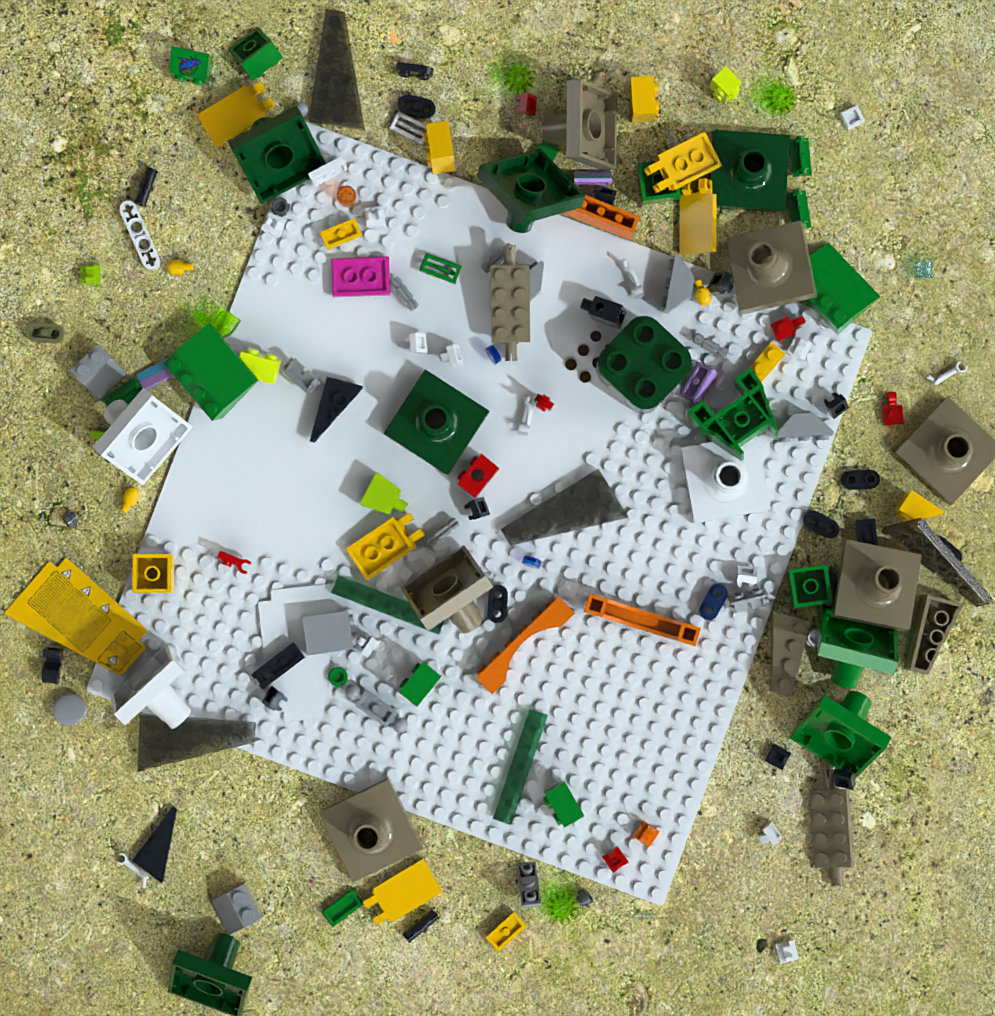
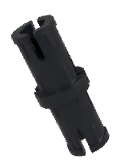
M146 167L143 180L138 186L140 189L134 202L136 205L146 207L150 192L154 190L153 184L158 173L157 170Z
M431 909L420 920L417 919L415 924L402 934L411 943L422 932H427V928L439 920L440 917Z

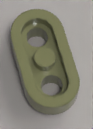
M33 322L25 330L27 338L33 342L57 344L65 337L64 329L58 324ZM36 329L39 330L38 336L33 335V332ZM58 331V336L54 338L52 333Z

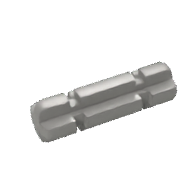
M508 243L506 245H509V253H511V244ZM504 247L503 250L500 249L491 256L489 261H485L481 265L485 273L491 271V265H499L504 261Z
M397 276L390 281L404 303H407L410 311L415 310L419 304L413 299L407 287L402 284L401 279Z
M696 333L692 340L695 344L702 345L701 347L707 351L718 354L717 356L721 359H724L728 354V349L719 347V344L707 337L705 339L700 333Z
M455 518L449 520L448 524H444L432 536H428L425 539L426 543L433 547L438 540L440 541L450 534L452 529L455 530L459 527L458 521Z

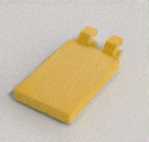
M261 81L251 88L249 85L241 87L197 114L216 148L250 129L257 119L264 117L266 112L276 107L271 97L261 104L257 100L256 96L266 91Z
M703 132L657 155L656 159H654L655 163L643 170L647 176L658 170L660 171L664 180L652 186L655 193H658L667 187L669 191H674L720 168L722 164L706 132Z
M706 178L699 179L698 189L700 192L697 193L695 182L682 186L683 194L680 197L679 254L681 255L716 252V194H712V180H707Z
M408 513L401 519L398 517L390 518L346 548L367 581L414 550L415 542L425 536L422 529L417 530L411 535L404 526L414 520L411 513Z
M422 858L374 887L373 895L365 899L363 904L367 909L378 902L383 912L373 917V921L378 925L386 919L389 922H394L443 891Z

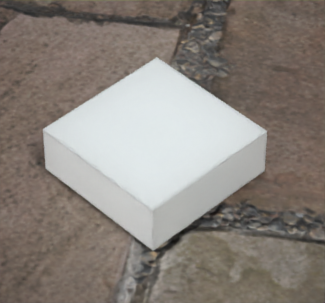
M858 105L839 113L847 131L865 123Z

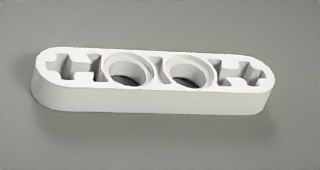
M124 201L120 205L122 218L146 269L154 271L159 268L161 263L159 255L137 206L132 201ZM127 205L134 208L131 212L134 217L138 215V218L131 219L127 212L124 213ZM134 222H139L142 227L140 231L133 232L131 225ZM142 239L148 240V248L140 249L139 242ZM150 252L151 257L156 259L154 266L147 264L149 259L145 253Z

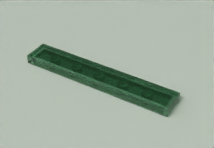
M338 575L331 592L332 594L427 630L409 602ZM444 621L429 631L439 635Z
M529 709L493 816L494 820L509 825L512 824L548 716L547 714Z

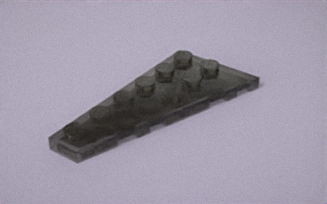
M326 9L308 121L365 131L345 12Z
M597 469L500 530L510 546L629 517L600 470Z
M922 518L884 526L881 532L884 535L890 534L896 539L894 543L898 546H904L912 553L922 554V565L933 573L937 571L944 577L943 581L945 583H951L956 586L958 593L976 607L989 605L993 600L987 590L977 582L976 578L964 567V564L956 558L951 549L942 542L940 537Z
M141 714L137 772L254 743L256 722L187 717L180 725L171 729L158 716Z

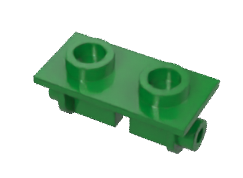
M798 136L796 139H790L793 177L812 176L809 138Z
M797 189L787 193L791 223L801 220L804 224V229L811 228L806 190L801 191V189Z
M133 377L103 399L107 406L116 400H123L130 404L143 388L137 379Z

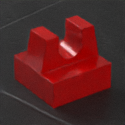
M528 92L516 96L515 100L520 102V107H515L514 111L528 116H535L537 97Z
M618 846L602 856L612 873L629 863Z

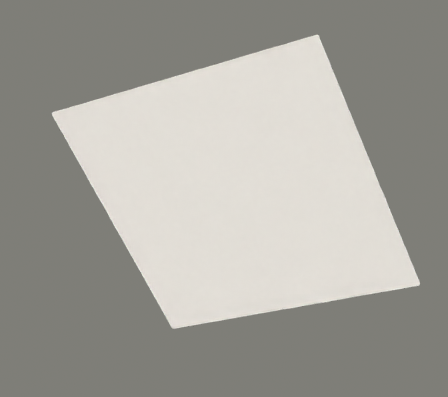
M306 122L326 164L343 156L348 169L316 187L313 186L309 179L272 199L267 214L268 212L273 214L271 208L272 202L275 199L284 198L290 204L289 212L281 217L286 220V224L279 238L260 230L221 336L239 357L241 351L254 348L263 355H266V353L277 355V359L282 360L280 369L287 364L286 362L290 357L296 358L305 366L304 372L309 370L319 378V387L308 395L279 370L277 382L270 384L258 381L222 419L212 421L195 402L188 423L193 427L179 443L138 554L175 555L174 593H132V567L119 605L148 630L140 639V642L146 646V649L122 676L96 663L87 686V691L111 700L110 695L168 643L178 653L184 671L169 685L191 709L189 716L178 726L355 792L363 791L390 778L405 810L657 905H663L803 524V516L807 513L842 417L841 414L833 419L829 415L824 400L827 399L831 402L834 399L832 396L834 392L838 395L842 394L846 401L848 400L872 331L851 323L837 335L812 308L797 302L742 314L739 311L734 279L732 278L730 279L733 285L731 292L728 293L726 290L724 294L710 292L712 300L707 306L698 304L694 295V291L697 289L695 284H693L690 299L666 314L664 313L665 308H661L663 296L667 297L668 289H665L666 279L671 276V271L668 270L669 262L674 257L558 214L535 221L532 229L527 233L514 232L506 225L508 210L487 188L447 173L433 174L432 168H428V166ZM383 206L386 226L367 228L364 208ZM355 218L363 237L327 251L320 232ZM508 243L516 245V262L518 264L530 266L535 261L537 263L540 261L544 262L541 293L530 301V342H519L517 344L518 361H512V353L511 360L505 361L506 345L504 342L492 343L491 271L485 273L481 268L485 261H489L491 256L500 249L503 250L504 245ZM428 253L461 265L462 268L456 284L419 272L425 254ZM389 256L390 281L398 276L419 306L415 310L410 311L407 303H404L391 283L390 295L333 298L331 259ZM624 258L627 261L626 263L635 270L638 281L643 288L644 296L639 299H635L631 289L635 288L630 274L622 268V259ZM431 259L427 260V262L435 264L437 266L446 268L454 272L456 271V269L453 267L444 265ZM684 261L695 277L694 282L701 279L703 286H708L715 272ZM425 266V269L450 277L452 279L454 277L450 274ZM598 296L623 305L627 313L620 330L591 319L588 311L580 309L582 300L586 298L593 301L594 297ZM803 315L806 323L794 328L795 335L813 343L804 361L787 353L795 335L777 342L770 324L787 316L792 321ZM639 316H649L657 320L689 351L692 358L691 369L684 380L670 392L654 411L646 414L632 411L624 403L625 399L612 386L608 388L600 381L596 368L592 365L593 359L600 356L606 344H609L631 320ZM593 331H599L602 335L601 340L598 342L592 341L590 334ZM411 333L426 334L427 353L406 352L405 349L410 348V342H405L404 339L409 337ZM700 333L705 339L707 337L719 344V347L728 349L727 356L721 359L717 356L718 354H713L702 348V345L695 344L692 341L695 334ZM773 342L786 355L762 381V385L778 430L793 414L814 413L834 431V435L829 436V440H817V437H810V441H798V438H790L791 442H779V439H774V436L767 428L757 436L771 510L694 524L680 448L712 441L701 435L688 419V410L694 407L695 404L679 394L698 362L713 368L718 373V376L705 396L704 402L714 414L718 413L742 396L734 386V378L746 371L766 347ZM459 345L464 364L455 366L450 365V362H441L440 354L447 352L446 346ZM580 345L588 346V355H579L578 348ZM568 359H574L577 363L576 368L572 371L565 367ZM425 369L490 411L449 476L383 434ZM584 371L591 374V380L588 383H583L580 380V374ZM331 377L363 386L361 392L315 443L310 442L326 378ZM530 393L533 405L530 431L528 436H522L518 433L520 424H525L527 409L524 399ZM537 394L542 396L545 394L550 398L549 401L554 403L550 412L547 410L543 412L535 407L537 403L534 402ZM432 410L426 415L425 422L428 427L439 429L445 424L446 415L440 410ZM483 454L499 467V471L476 497H484L490 515L476 520H469L468 516L473 513L471 508L465 509L464 506L474 498L457 485L459 481L457 477L463 470L468 471L471 467L469 463L475 455L479 457ZM729 466L721 469L719 473L720 481L726 486L736 485L738 482L736 471ZM474 470L471 477L474 480H480L483 474L479 470ZM376 472L402 490L399 498L408 502L404 513L393 508L391 514L388 515L360 505ZM408 513H411L414 520L405 525V529L409 535L422 529L425 536L415 542L414 550L367 581L346 548L390 518L398 517L401 519ZM455 518L459 523V527L455 530L452 529L450 534L442 540H438L433 547H430L425 539L430 535L432 536L444 524H448L449 520ZM465 545L492 586L502 585L507 589V616L501 623L490 621L488 618V590L473 600L483 617L481 624L475 630L469 633H461L456 625L447 618L427 631L402 592L401 587ZM219 551L251 561V565L247 563L242 565V569L248 573H240L238 567L234 564L231 567L221 564V559L217 558ZM740 565L757 568V582L753 585V588H765L769 600L766 606L752 609L751 603H747L749 610L735 613V611L731 612L730 602L727 598L716 618L705 620L700 616L699 607L711 586L715 584L725 586L728 596L735 592L750 591L751 589L748 588V583L743 582L742 586L738 587L737 567ZM340 583L336 612L348 611L349 614H353L354 625L351 626V633L356 634V641L362 636L368 641L374 637L379 642L369 657L361 653L364 648L359 644L353 645L354 649L331 652L328 675L333 668L342 667L348 673L347 682L342 686H334L330 683L329 678L327 679L322 718L285 722L283 712L270 713L269 708L262 703L267 693V687L262 690L257 679H253L251 676L253 672L264 665L258 602L271 601V590ZM720 590L715 591L716 597H720L722 595V592ZM496 591L494 594L495 597L500 598L502 596V592ZM589 593L637 609L700 627L701 630L696 646L684 644L585 613L583 611ZM552 597L555 599L560 597L575 614L562 627L542 630L524 641L510 661L506 681L491 694L476 679L478 676L476 672L484 664L487 667L492 662L490 658L497 651L502 653L506 649L504 644L511 637L515 640L520 635L518 631L525 624L529 626L533 622L531 618L539 610L541 612L546 610L548 607L545 604ZM707 607L705 611L707 614H711L713 610L711 607ZM495 610L493 612V615L495 617H500L501 612L499 610ZM418 662L420 664L426 662L441 674L442 677L419 706L416 707L399 693L401 688L398 686L406 677L410 679L413 675L411 670ZM350 684H355L359 687L361 694L368 690L398 711L394 717H401L407 721L408 727L406 731L402 733L395 732L391 723L386 728L357 708L355 704L358 700H351L346 697V687ZM147 706L141 710L143 713L159 718ZM563 780L584 814V817L565 828L562 824L558 826L552 815L555 813L552 807L548 808L543 800L545 796L544 791ZM643 820L660 831L650 847H647L633 837ZM618 846L629 863L612 873L602 856Z

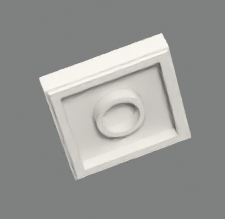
M343 156L308 173L313 186L316 187L345 172L348 168Z

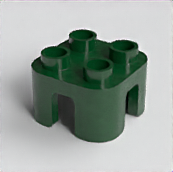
M639 316L631 320L601 352L596 364V372L600 381L608 388L612 386L625 399L624 403L632 411L646 414L654 411L670 392L684 380L691 369L692 358L689 351L657 320L649 316Z

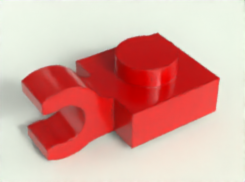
M803 315L792 321L787 316L770 324L777 342L795 335L794 328L805 324L806 321Z
M896 392L886 393L888 406L882 407L884 426L904 424L903 407L896 404Z
M537 394L534 402L537 403L535 407L543 412L546 410L550 412L554 403L549 401L550 398L545 394L543 396Z
M219 551L217 558L221 559V564L229 567L234 564L242 574L248 573L242 569V565L244 563L251 565L252 563L247 559H240L222 551Z

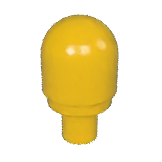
M171 260L167 264V271L171 275H183L186 271L194 270V264L185 263L184 260Z
M701 279L695 281L694 284L697 290L694 291V295L698 304L701 306L709 305L712 300L710 291L707 289V286H703Z
M129 487L126 489L121 500L124 502L120 509L121 511L127 513L130 506L134 507L140 497L137 488Z

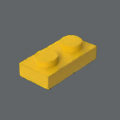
M355 218L320 232L327 251L363 237Z
M771 342L749 368L753 370L762 382L786 354Z
M513 911L485 938L499 952L524 930L527 925Z

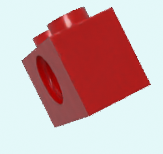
M483 454L479 457L475 455L469 463L471 467L468 471L463 470L457 477L459 480L457 485L474 499L499 471V467ZM474 470L482 472L483 475L480 480L472 479L471 474Z

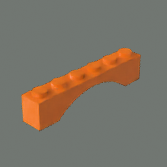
M590 593L583 611L691 646H696L701 630L700 627Z
M552 597L545 604L548 607L543 612L539 610L531 618L533 622L529 626L525 624L518 631L520 635L515 640L511 637L504 644L506 649L502 653L497 651L490 658L492 662L487 667L484 664L476 672L478 674L476 679L491 694L506 681L510 661L524 641L542 630L562 627L575 614L560 597L557 599Z

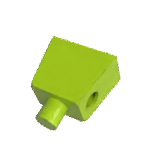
M376 472L360 505L390 515L393 508L404 513L408 502L399 498L402 493L401 489Z

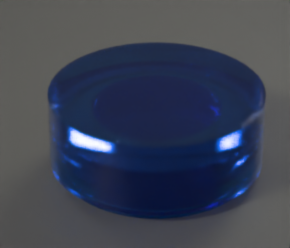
M493 345L485 348L488 357L494 365L501 362V356Z
M524 556L522 559V564L536 569L541 567L542 562L537 558Z

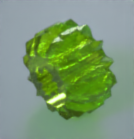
M513 62V69L506 67L507 73L503 74V78L506 79L504 86L510 85L509 92L515 88L516 95H518L520 89L524 93L527 92L526 87L528 89L533 88L531 83L535 82V78L531 76L534 75V70L528 71L530 68L529 64L523 68V62H519V67ZM518 75H522L521 81L518 82Z
M780 82L778 87L773 84L771 86L772 90H767L766 94L768 96L765 97L764 101L770 102L766 108L770 109L773 107L772 114L779 110V116H782L783 110L789 114L790 108H795L796 105L793 102L797 101V97L792 96L795 93L794 89L788 90L790 88L789 84L783 88V83ZM780 96L784 97L782 102L778 101Z
M562 891V897H559V894L555 892L556 900L549 897V901L553 904L546 905V908L553 909L547 913L548 916L555 914L552 919L553 922H556L559 917L560 924L564 923V918L567 919L568 923H571L569 916L577 917L572 911H579L578 906L572 905L578 903V900L570 901L573 897L572 893L566 898L565 891ZM560 903L568 905L565 912H562V910L558 911Z

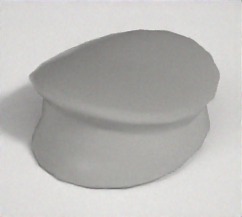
M66 694L55 702L53 707L54 717L62 725H75L84 719L87 707L85 701L79 695Z

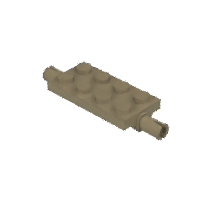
M504 245L503 264L491 265L492 343L504 342L506 345L505 361L511 360V353L512 361H518L517 344L519 342H530V266L521 265L516 262V245H511V253H509V245Z
M835 769L824 770L825 787L823 789L810 790L815 868L831 869V886H844L842 869L844 867H854L849 789H839V787L835 786L833 779Z

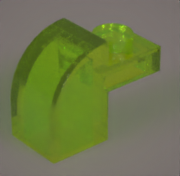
M222 307L218 309L212 319L199 310H196L193 315L198 319L197 323L202 327L211 323L223 338L230 336L242 321Z

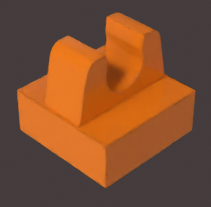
M643 820L633 837L647 847H650L660 831Z

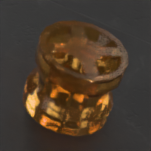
M346 185L339 188L337 191L339 203L344 207L354 205L357 197L355 190L351 186Z

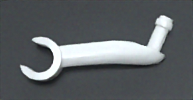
M624 258L622 259V268L630 274L635 288L631 289L635 299H639L644 296L643 288L638 281L635 270L626 263L627 261Z
M960 361L954 368L941 374L937 379H934L931 375H928L926 378L934 382L933 385H937L955 373L965 372L968 366L966 365L964 370H960L958 368L961 363Z
M530 393L524 399L527 409L525 424H520L518 433L522 436H528L533 413Z
M125 852L119 853L118 855L125 857V861H117V863L120 865L125 864L135 874L142 877L141 887L145 888L146 880L149 879L148 875L130 862Z

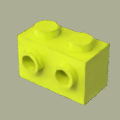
M725 66L712 78L709 88L713 91L712 95L719 102L721 100L724 103L728 100L732 102L739 95L742 82Z
M254 348L241 351L240 358L259 381L270 384L277 382L282 362L281 359H277V355L271 353L263 355Z

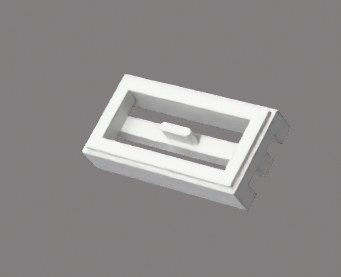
M398 111L389 129L423 146L425 143L423 132L398 119L400 117L427 131L426 125ZM395 124L421 136L422 139H419L411 135L410 133L396 127Z

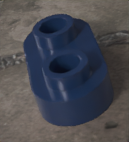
M715 584L709 588L699 607V614L703 619L712 620L716 618L728 596L725 586ZM716 590H720L722 592V595L720 597L715 596ZM707 607L712 608L713 611L711 614L706 613L705 610Z

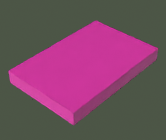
M389 256L331 259L333 298L390 295Z

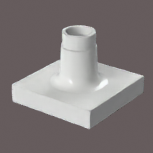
M143 388L129 405L123 400H116L108 405L104 418L110 424V427L93 448L102 457L144 485L193 426Z
M758 436L740 447L744 452L743 461H740L713 442L680 448L694 524L771 510ZM729 466L736 471L738 475L736 485L726 486L720 481L719 473L723 467Z
M168 643L110 695L114 715L124 725L145 706L171 729L180 725L191 713V709L184 703V700L169 685L184 671L178 653Z

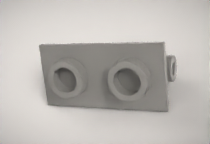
M290 357L286 362L287 364L280 369L308 395L319 387V378L309 370L304 372L305 366L296 358Z
M755 587L747 592H735L727 596L730 602L731 612L735 611V613L749 610L747 603H751L752 609L766 606L769 603L768 593L764 587Z

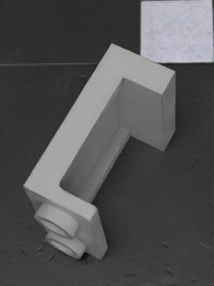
M348 611L302 617L307 656L354 649L353 645H357L356 634L351 633V626L354 625L353 614H349Z

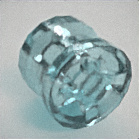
M922 261L914 263L917 272L915 279L934 278V273L932 272L934 262Z

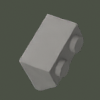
M99 344L70 370L99 400L127 375Z
M246 882L211 900L229 935L255 923L263 917Z

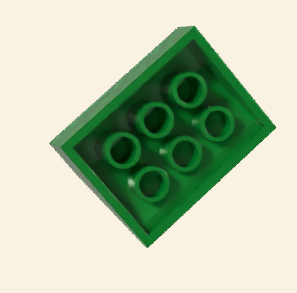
M829 242L810 255L817 297L806 299L805 301L838 335L881 296Z
M211 323L203 327L164 362L167 369L212 421L224 418L259 381Z

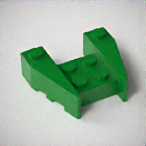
M748 368L734 378V386L742 396L724 409L714 414L704 400L688 410L689 421L701 435L740 461L744 460V452L740 447L768 428L775 438L778 435V427L772 415L762 382L751 368Z

